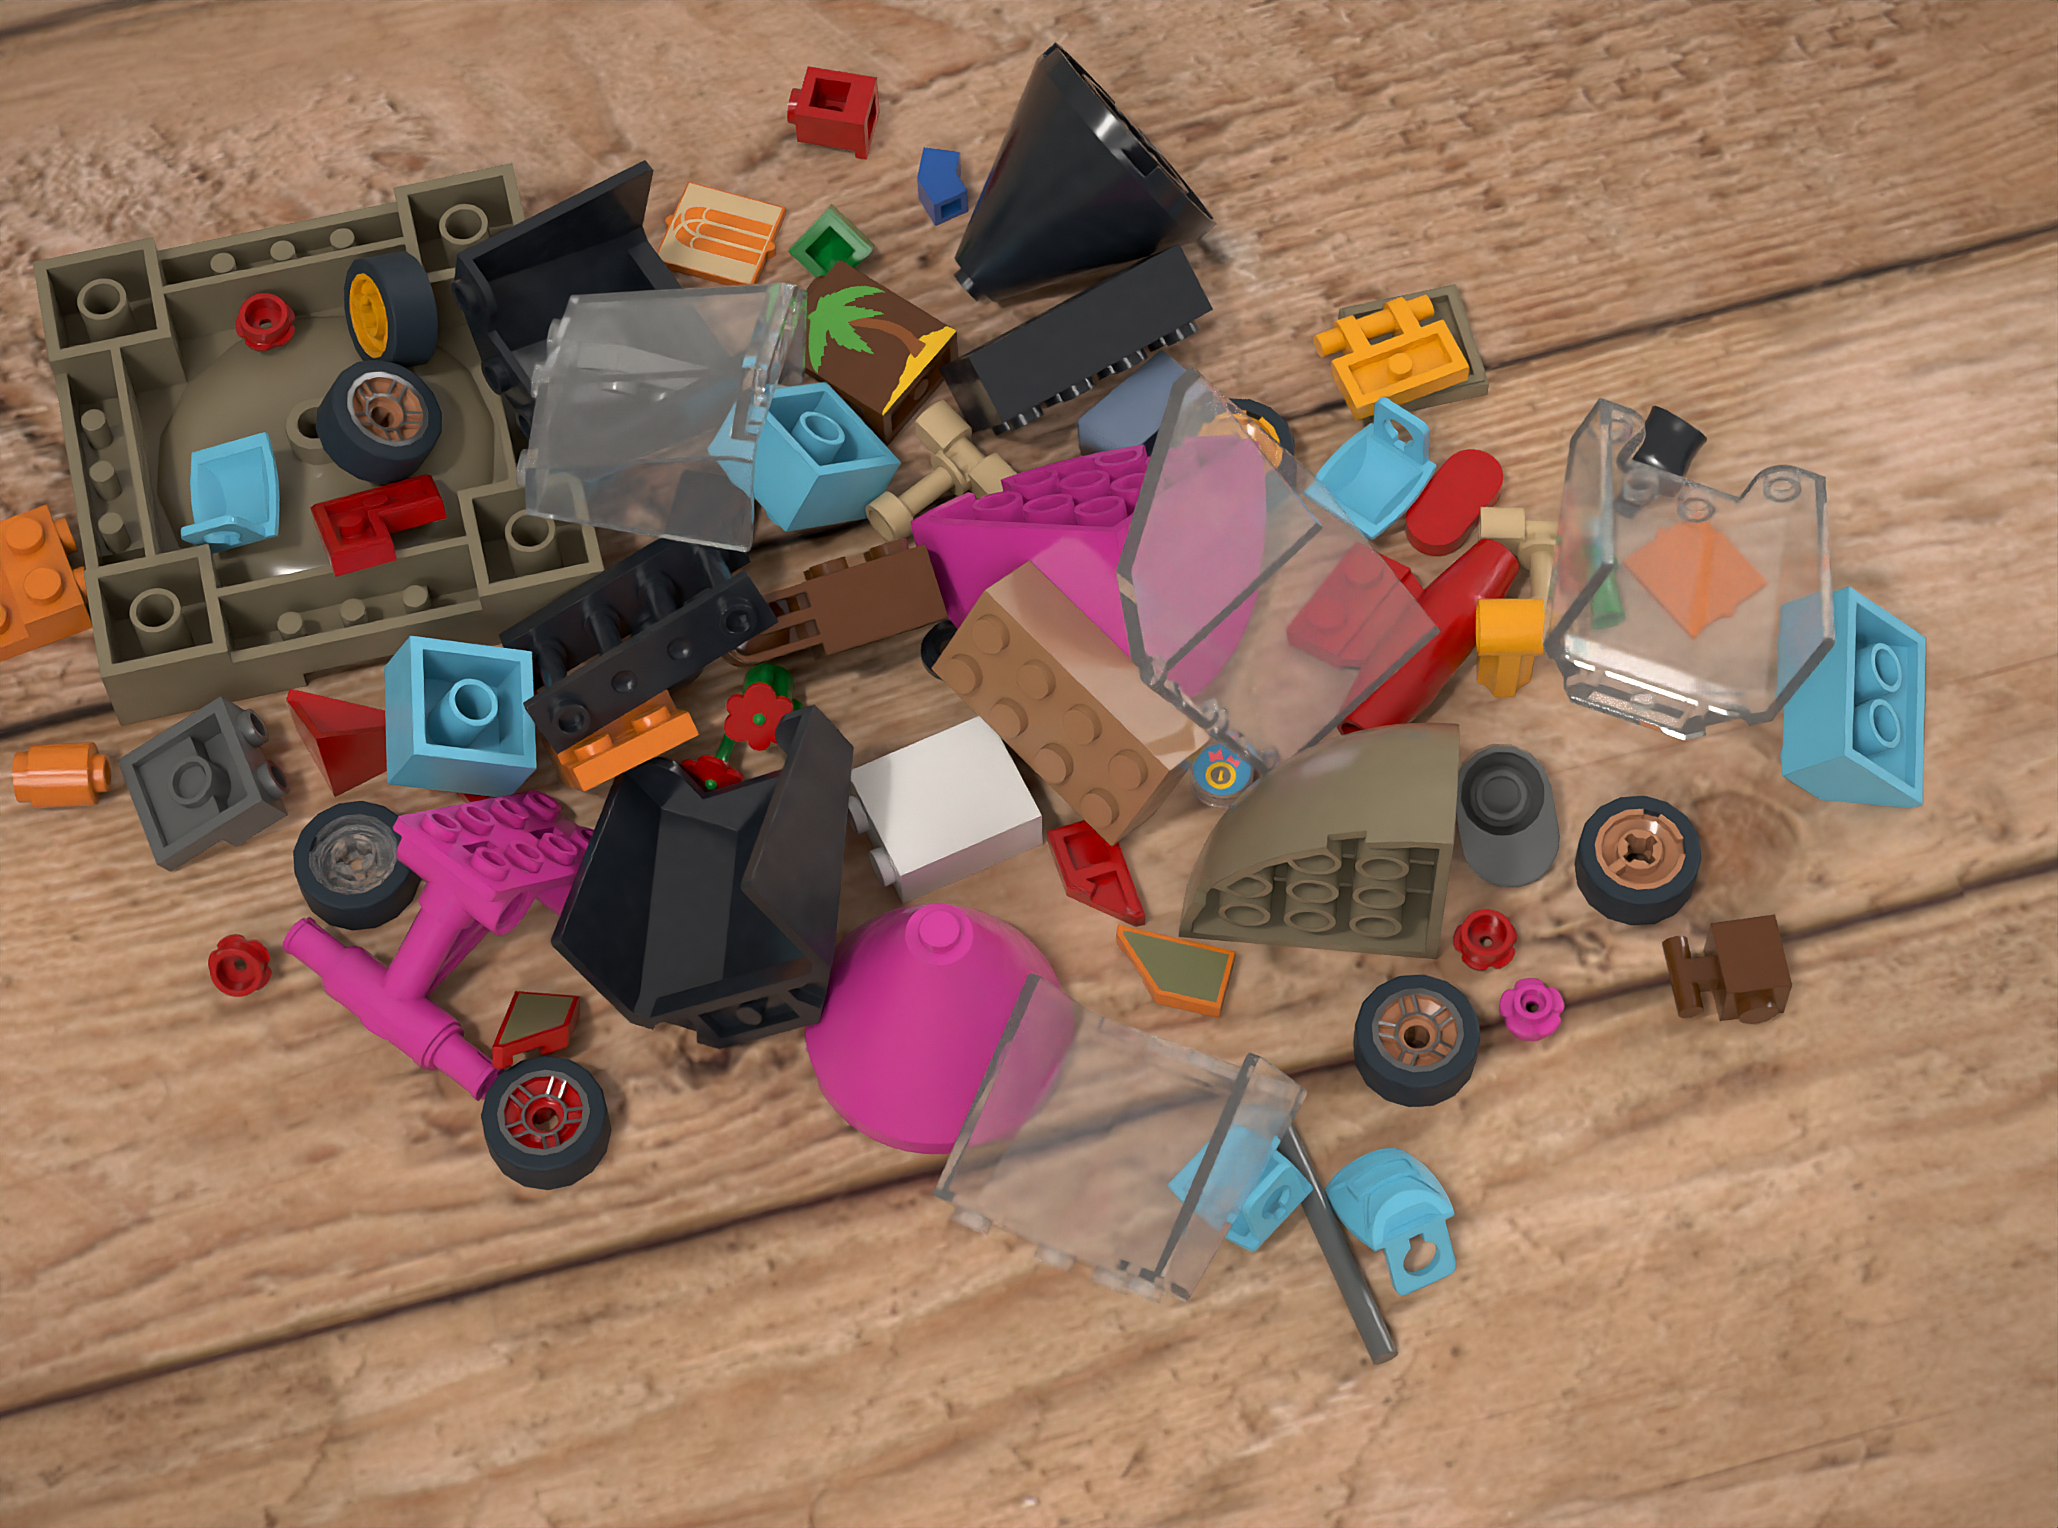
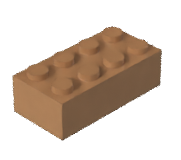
M1030 560L984 590L932 667V670L1111 846H1114L1157 812L1212 739Z

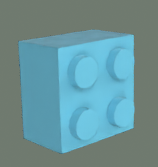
M827 382L742 393L711 448V451L728 468L730 476L751 493L766 510L768 518L785 532L866 519L865 507L884 493L901 464L900 460Z
M409 636L384 667L387 784L492 797L514 794L537 769L535 723L523 705V702L534 696L532 652Z

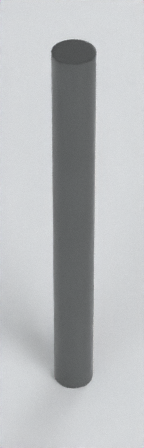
M1291 1118L1280 1119L1272 1123L1267 1128V1131L1276 1150L1286 1157L1313 1186V1190L1301 1202V1206L1373 1364L1378 1365L1388 1362L1398 1355V1351Z

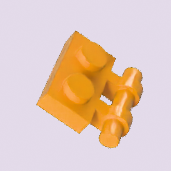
M1424 294L1408 301L1403 297H1398L1383 303V310L1359 319H1356L1353 315L1338 319L1333 322L1332 329L1313 336L1315 348L1321 358L1342 351L1344 356L1331 361V375L1356 421L1374 415V404L1380 397H1386L1397 405H1402L1468 380L1469 365L1445 321L1442 319L1423 327L1418 323L1434 317V308L1428 295ZM1388 333H1392L1395 336L1372 346L1368 342Z

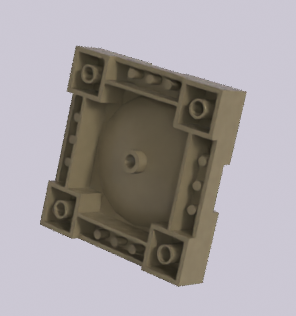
M512 163L394 187L396 202L159 251L154 237L33 262L48 358L55 377L86 570H83L100 675L121 726L198 710L220 696L230 702L305 687L307 686L305 673L394 655L409 636L486 646L502 644L499 637L500 633L604 571L583 475L551 460L538 441L531 443L523 435L516 421L514 407L504 393L501 395L494 393L484 378L481 369V358L464 313L456 303L451 289V284L454 282L458 253L525 220ZM406 251L418 260L426 272L434 292L438 312V339L435 353L427 364L407 367L406 369L418 375L434 393L442 412V433L419 469L404 480L425 474L431 475L442 497L447 519L391 533L390 536L393 541L397 561L335 577L316 530L310 507L320 502L392 484H378L360 480L339 468L324 451L316 431L317 409L339 374L356 362L363 361L357 353L350 336L344 310L346 274L355 259ZM260 293L278 296L292 308L295 314V321L292 323L295 327V333L292 339L282 347H274L265 352L255 351L247 347L245 339L239 337L235 329V322L241 305L249 297ZM272 323L262 324L261 328L267 329L271 327ZM259 433H268L276 460L279 481L278 536L212 554L209 544L197 546L182 540L181 528L195 524L190 490L192 452Z

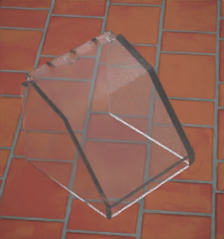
M1193 366L1173 383L1116 569L1131 662L1138 667L1143 684L1165 701L1171 703L1174 708L1204 729L1231 752L1237 754L1239 758L1257 772L1264 775L1278 765L1280 759L1283 762L1291 756L1318 744L1441 630L1311 471Z

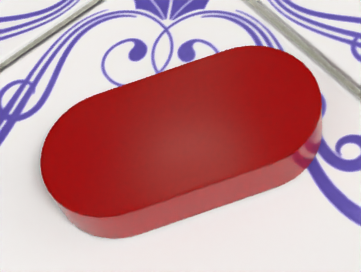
M1476 449L1462 450L1450 456L1407 510L1405 534L1412 547L1430 556H1443L1456 551L1478 526L1480 507H1493L1500 498L1503 470L1499 462L1487 452Z

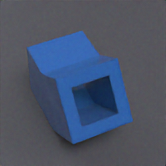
M924 147L917 176L918 198L934 225L937 226L967 213L968 195L967 189L960 180V152Z

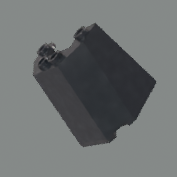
M646 160L458 253L454 282L451 284L455 301L464 313L481 358L482 373L489 387L497 395L504 393L515 409L517 424L527 440L531 443L538 441L551 460L588 478H593L722 429L742 393L776 388L785 354V349L776 340L735 361L647 240L643 228L654 171ZM582 349L615 350L710 373L711 375L654 404L648 402L650 391L640 389L639 396H627L601 390L603 379L580 374L579 367Z
M816 705L787 713L780 718L775 730V738L778 745L787 754L783 769L709 792H705L677 762L664 757L651 758L615 776L553 932L551 944L630 1023L652 1030L655 1025L661 1022L696 1031L697 1043L716 1049L819 1023L835 954L854 746Z

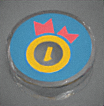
M1218 741L1209 743L1190 767V786L1193 793L1201 802L1211 807H1230L1253 784L1254 765L1251 757L1242 747L1231 742Z

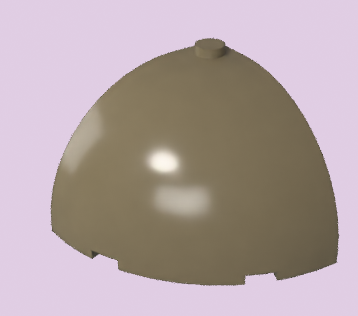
M1406 723L1352 732L1311 746L1279 763L1256 780L1232 803L1210 832L1193 866L1185 891L1178 937L1437 959L1454 846L1459 768V724Z

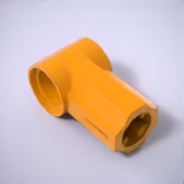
M1543 599L1477 600L1476 681L1487 687L1493 697H1515L1518 689L1530 683L1535 656H1542L1544 651L1545 613Z

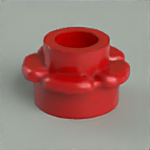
M269 293L256 294L249 297L241 305L235 322L236 333L239 337L245 339L247 347L255 351L265 352L274 347H282L292 339L295 333V327L292 325L295 321V314L292 308L278 296ZM272 323L271 327L267 329L261 328L262 324Z
M1481 909L1468 915L1463 924L1457 926L1453 935V945L1456 951L1461 952V960L1466 966L1473 970L1486 971L1488 967L1501 969L1513 960L1516 953L1513 944L1517 942L1518 938L1514 926L1506 916L1495 910ZM1482 938H1488L1492 944L1484 947L1479 941Z
M240 934L228 935L218 942V949L212 951L209 955L208 967L212 982L221 992L229 996L243 997L253 993L255 990H260L269 982L272 975V970L268 966L271 960L270 953L256 939L249 941L245 940V937ZM238 959L244 960L247 967L240 968L236 966L235 961Z

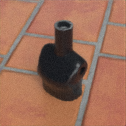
M1652 406L1650 414L1643 425L1626 439L1616 455L1617 464L1629 477L1609 505V511L1618 518L1628 522L1649 490L1669 495L1676 493L1687 475L1692 460L1707 442L1706 436L1673 413L1661 407Z

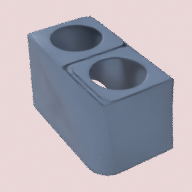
M1160 350L1077 420L1080 453L1082 456L1137 445H1145L1147 456L1169 450L1179 449L1180 434L1188 419L1195 414L1187 405L1199 411L1205 405L1213 403V392L1163 350Z

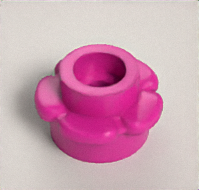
M1521 979L1515 983L1512 990L1504 991L1500 998L1499 1012L1504 1017L1505 1025L1511 1034L1521 1040H1541L1554 1033L1561 1024L1559 1014L1564 1010L1563 998L1554 987H1545L1544 983L1539 979ZM1533 1003L1538 1007V1010L1531 1013L1527 1011L1526 1005Z

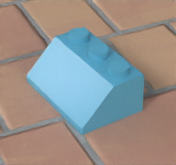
M1850 586L1789 607L1787 613V637L1784 643L1786 668L1785 692L1782 698L1784 709L1783 748L1780 753L1782 776L1823 801L1914 808L1923 805L1926 637Z

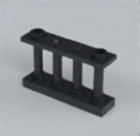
M716 504L499 634L503 648L532 652L533 690L536 691L545 686V690L523 702V705L557 755L779 622L746 569L732 577L731 574L751 561L743 545ZM708 587L710 588V591L677 610L678 605ZM653 616L655 624L627 641L622 642L621 639L633 633L634 629L643 620ZM596 654H600V657H598L597 659L591 661L590 663L586 664L585 666L581 667L580 669L576 670L570 675L567 674V672L571 669L575 668L576 666L580 665L581 663L585 662L586 660L590 659Z

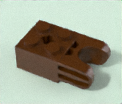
M901 538L870 548V551L864 552L863 555L866 563L849 568L844 556L809 567V570L803 571L805 582L763 595L779 622L721 656V658L732 666L746 668L811 648L816 661L948 618L926 545L923 544L909 549L906 538Z

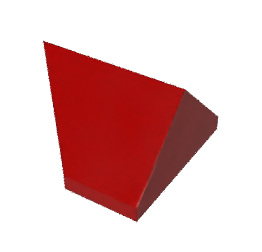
M289 690L286 702L295 728L335 797L387 771L385 710L299 690Z

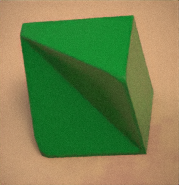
M831 204L792 244L788 252L816 278L820 275L826 276L839 260L856 268L873 251L874 244Z

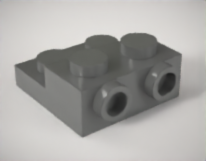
M220 696L117 760L158 866L171 872L221 840L236 847L288 815L282 797L290 792L289 783L284 773L273 761H266L261 745L269 741V733L261 718L252 709L244 710Z

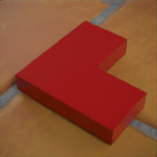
M428 474L320 502L310 507L316 530L335 577L397 561L393 541L390 536L391 533L447 519L442 497L432 476Z

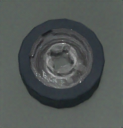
M366 801L338 803L318 813L301 831L293 851L294 874L301 893L311 911L329 925L352 931L376 928L398 917L413 901L421 877L398 861L396 857L397 848L402 839V836L393 830L398 815L385 806ZM354 859H364L361 862L362 869L358 871H353L352 866L348 865Z

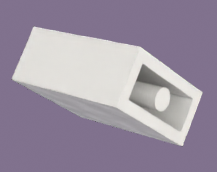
M980 716L851 771L847 818L857 835L867 832L875 848L869 851L874 871L883 887L893 883L903 904L1043 844L1042 815L1002 739Z

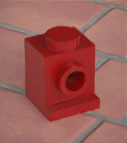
M808 66L802 88L792 89L788 103L787 121L796 126L797 142L855 151V158L867 160L880 113L877 77Z

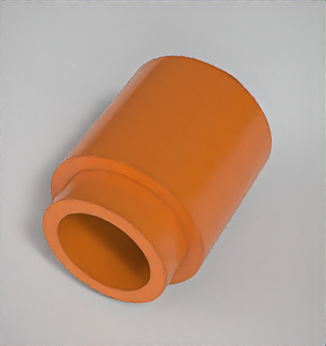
M94 742L31 745L29 751L16 752L12 765L14 794L19 803L31 802L34 808L98 805L101 792H109L111 788L109 757L107 754H99Z

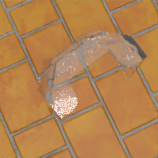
M767 283L571 295L562 320L554 318L551 323L547 340V361L538 360L533 371L531 396L536 398L528 450H522L516 473L517 487L525 488L526 515L741 552L750 551L753 542L755 457L758 441L775 389L803 385L807 291L798 289L799 286L795 284Z
M1599 398L1570 439L1542 634V645L1549 659L1555 660L1564 678V690L1570 702L1682 740L1706 736V726L1740 718L1746 721L1749 726L1771 722L1835 644L1826 477L1792 465H1776L1760 471L1739 497L1631 460L1645 440L1646 426L1644 419L1631 408Z
M1030 973L1023 985L933 1196L955 1208L950 1218L951 1220L985 1235H988L991 1226H994L1037 1246L1034 1258L1055 1268L1071 1273L1074 1263L1077 1262L1094 1269L1090 1278L1091 1281L1127 1296L1131 1292L1155 1303H1160L1162 1296L1188 1302L1302 1106L1308 1091L1261 1056L1248 1053L1242 1067L1103 1017L1085 1008L1044 977Z

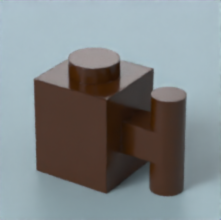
M1775 914L1710 923L1703 949L1704 957L1692 958L1688 939L1685 936L1670 937L1662 942L1679 1017L1692 1018L1702 1014L1704 1008L1700 992L1711 990L1713 991L1719 1021L1739 1019L1740 1022L1745 1024H1756L1770 1020L1778 1013H1784L1792 982Z

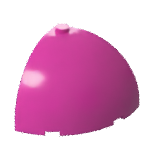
M1224 437L1181 440L1179 444L1180 449L1169 450L1152 456H1147L1145 445H1137L1076 457L1001 479L1002 492L989 494L977 500L975 494L968 492L914 519L910 523L916 547L923 544L926 545L947 615L957 630L984 590L1030 560L1172 700L1181 705L1204 686L1226 657L1241 627L1252 595L1259 563L1263 527L1262 475L1256 438Z

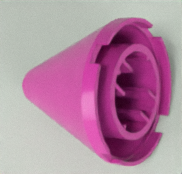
M944 903L911 905L891 910L864 922L835 946L834 961L819 1023L805 1026L806 1052L808 1051L811 1065L818 1078V1087L825 1099L847 1123L859 1132L877 1142L907 1152L951 1154L957 1153V1147L978 1142L992 1136L997 1141L1023 1125L1045 1102L1056 1083L1064 1060L1067 1040V1011L1063 992L1054 970L1036 945L1016 928L993 915L965 906Z

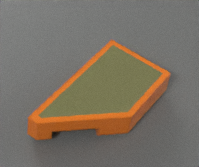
M1118 924L1116 943L1122 952L1125 951L1139 972L1144 986L1156 1004L1220 1018L1235 962V951Z

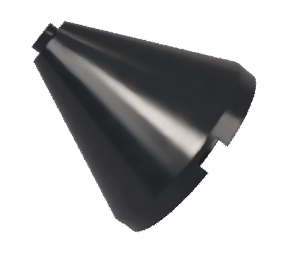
M1056 42L1036 59L954 257L961 268L953 275L976 301H979L984 295L993 302L1001 301L1147 257L1177 244H1180V246L1199 241L1217 225L1201 200L1153 143L1115 105L1116 102L1095 79Z

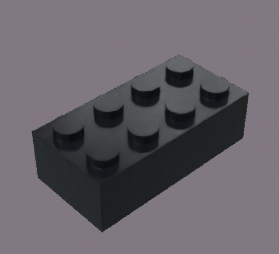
M1177 244L1139 260L943 365L939 370L967 424L972 428V433L991 427L995 436H998L1008 430L1014 431L1044 415L1039 405L1040 403L1045 402L1047 408L1062 401L1065 403L1094 388L1096 384L1092 378L1093 374L1096 373L1098 379L1101 380L1113 373L1119 374L1146 360L1148 355L1144 349L1145 346L1148 347L1150 352H1153L1165 345H1173L1200 330V327L1195 319L1212 311L1213 308L1180 244Z

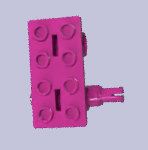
M535 790L398 816L393 830L401 835L402 839L397 848L396 857L398 861L427 883L419 896L418 903L421 908L390 966H386L363 947L350 946L347 948L318 926L311 917H307V919L302 918L293 925L285 936L282 948L323 978L322 985L325 988L326 994L355 1014L370 1032L388 1040L423 1070L435 1071L440 1069L467 1090L475 1100H484L487 1091L505 1069L492 1067V1059L463 1038L464 1031L461 1028L460 1022L428 997L490 931L497 936H502L515 928L524 918L535 898L560 917L594 830L576 825L560 813L562 807L555 799Z

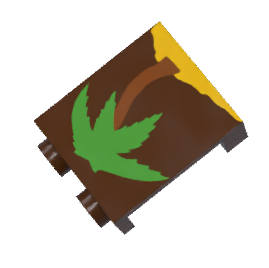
M839 260L826 276L820 275L811 282L804 294L803 302L788 318H780L773 325L766 339V345L778 340L785 349L778 377L779 382L793 366L820 383L827 382L837 394L864 410L865 424L886 446L891 443L942 384L944 378L939 368L958 358L957 331L842 260Z

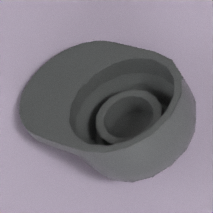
M1490 744L1475 750L1461 763L1458 770L1456 817L1463 854L1472 870L1491 884L1501 887H1520L1530 884L1544 875L1552 866L1559 849L1560 835L1553 792L1545 768L1530 752L1512 744Z

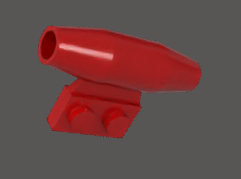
M1487 538L1480 539L1423 589L1412 574L1411 568L1360 543L1288 631L1292 647L1342 672L1345 668L1364 669L1336 721L1337 729L1341 735L1374 727L1411 723L1430 706L1476 647L1477 600L1505 599L1519 572V563L1510 550L1497 541Z

